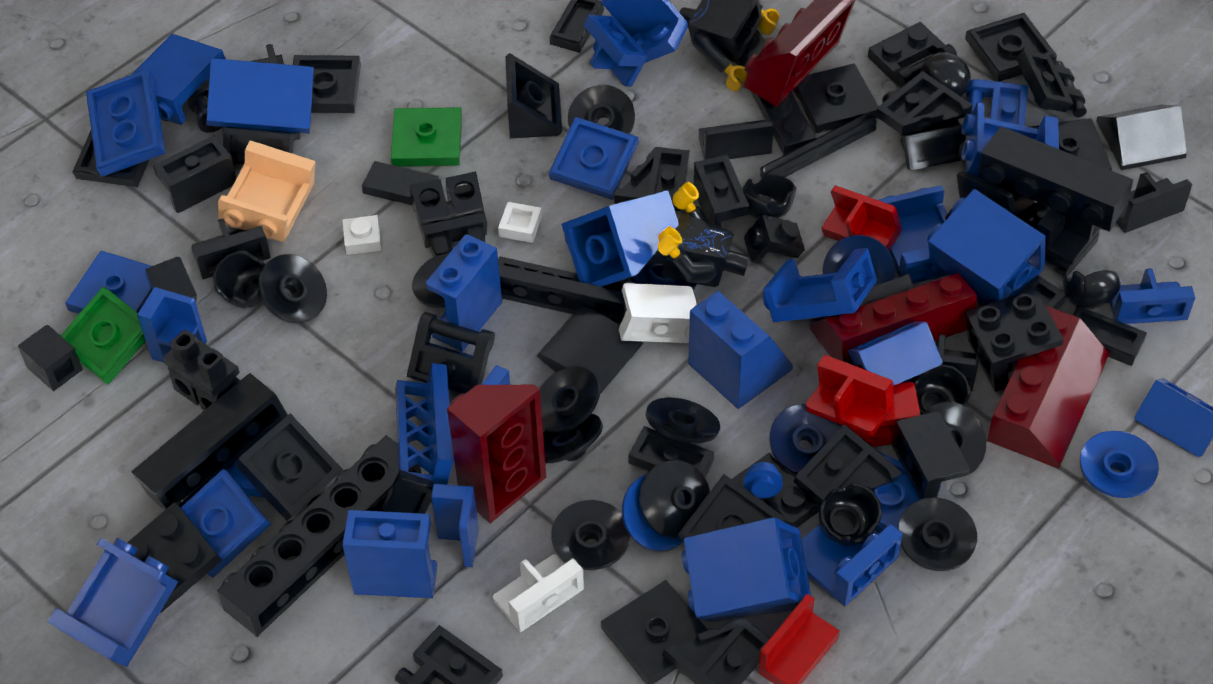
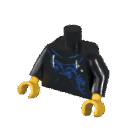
M701 0L697 9L683 7L679 13L688 22L693 46L720 73L724 71L728 75L726 86L732 91H738L741 87L740 81L744 83L748 73L744 71L745 67L739 65L733 67L731 63H738L757 28L764 34H773L780 18L778 11L773 8L764 11L762 9L763 5L759 3V0Z
M686 182L673 195L674 206L681 210L685 209L686 213L681 212L678 220L679 225L676 229L668 226L658 235V250L666 256L661 277L717 287L719 286L723 271L744 276L750 256L730 250L734 234L727 229L711 224L707 220L700 206L693 204L699 197L697 188L692 183Z

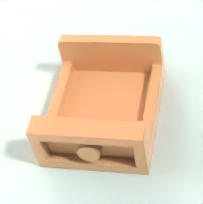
M250 140L245 149V164L229 194L227 196L221 195L218 200V220L223 218L225 224L229 227L243 230L262 226L266 239H274L284 243L314 185L315 161Z

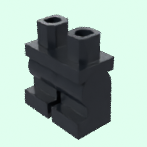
M476 171L446 177L448 201L445 199L441 179L410 185L411 202L417 216L425 248H430L433 257L451 252L453 250L451 243L460 241L464 235H470L485 242L487 219Z
M183 330L171 341L172 349L163 356L164 363L168 366L174 390L197 406L200 404L203 410H206L240 381L236 377L240 373L237 365L225 358L216 349L197 339L188 330Z

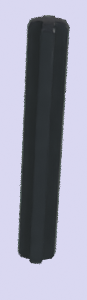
M865 113L760 168V177L762 179L764 174L769 173L787 177L876 130L877 122L870 113Z

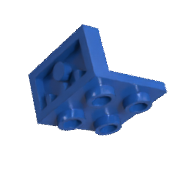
M601 0L602 5L648 55L645 63L675 52L688 28V22L669 0Z
M890 524L880 534L878 532L872 533L861 544L844 546L828 539L818 525L802 539L807 574L845 607L898 559L903 533Z

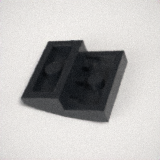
M581 305L542 348L537 357L555 372L573 366L589 369L599 380L601 394L639 350L643 342L621 341L619 324Z

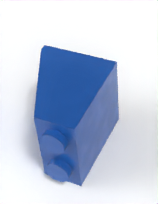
M975 189L966 198L961 197L954 204L949 218L943 224L938 223L931 230L927 239L929 257L949 276L959 273L977 294L976 301L982 306L1018 294L1035 276L1040 275L1045 269V235Z
M667 190L610 205L564 222L561 225L579 282L602 287L637 275L658 250V235L668 226L676 229L679 223L669 191Z
M719 291L690 310L688 364L737 409H740L793 370V365L772 338Z
M775 517L684 538L685 550L682 552V563L686 573L690 576L691 590L688 591V602L692 612L696 614V618L715 622L793 611L807 594L811 595L800 529Z

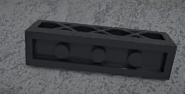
M499 257L502 299L573 314L583 305L621 325L627 311L622 293L623 283L614 282L602 287L579 282L577 273Z

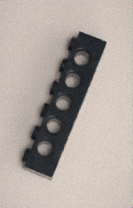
M385 435L377 444L370 445L364 451L362 457L351 468L343 470L326 491L313 497L301 514L294 520L286 522L276 537L266 546L259 547L239 571L228 575L217 590L224 611L258 637L345 555L343 539L348 510H381L398 474L397 443ZM418 464L409 468V472L422 473L421 467ZM375 479H380L379 481H376V482H370V481L375 480ZM353 504L351 507L343 508L345 505ZM319 530H326L323 533L315 534ZM291 556H298L293 560H286ZM270 582L266 586L257 587L261 583Z

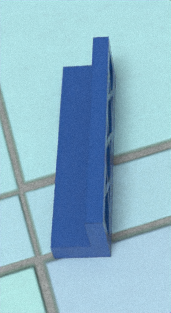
M432 363L427 384L397 380L398 472L403 470L436 482V484L447 485L453 464V449L447 408L449 407L447 366ZM406 395L425 397V399L415 403ZM416 416L425 424L417 427L408 419ZM417 440L427 448L418 451L409 443ZM418 464L429 474L409 472V468Z

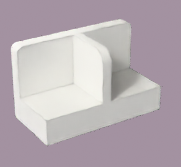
M624 284L622 293L627 311L619 327L621 341L689 343L690 310L697 305L693 289L690 286Z
M556 554L551 555L535 567L528 560L524 559L520 562L521 576L493 595V601L521 633L584 590L583 569L574 558L564 563Z

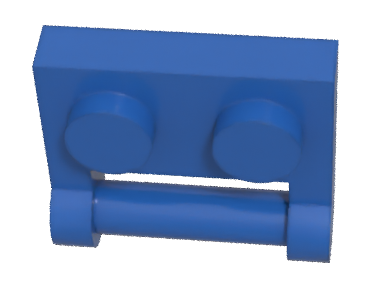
M980 79L970 81L969 88L965 93L968 102L973 104L972 112L977 102L981 103L984 97L992 98L990 119L1025 126L1028 85Z

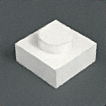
M507 202L498 227L499 237L533 243L542 218V209L540 207Z
M377 215L342 219L346 255L382 251Z

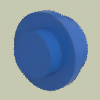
M759 462L753 464L748 469L743 478V486L757 498L765 499L773 497L781 491L783 478L773 464Z

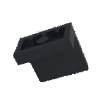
M1034 289L965 311L968 342L974 353H977V359L995 392L1006 388L1009 382L1008 372L1012 371L1011 362L1063 345V336L1039 294Z

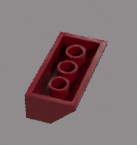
M814 0L806 9L800 8L790 24L785 23L775 39H768L759 55L753 54L744 69L748 74L743 87L773 105L778 106L839 44L856 0Z
M956 273L860 306L855 313L834 315L810 324V330L830 357L854 365L848 350L914 321L927 322L934 342L939 340L940 333L946 334L945 338L967 331L965 311L976 308L977 294L961 275Z
M1045 305L1063 336V345L1019 359L992 416L987 441L1059 469L1106 364L1109 352L1081 318Z
M534 384L476 385L466 394L458 395L447 408L458 486L474 487L476 510L490 524L547 477L540 389Z

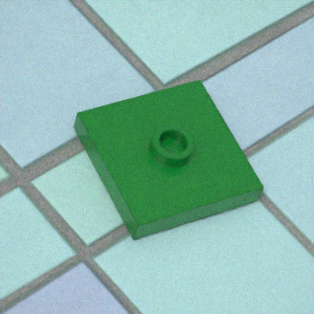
M394 108L391 165H460L462 108Z
M104 286L60 335L75 348L79 361L108 385L146 341L137 316L138 313Z

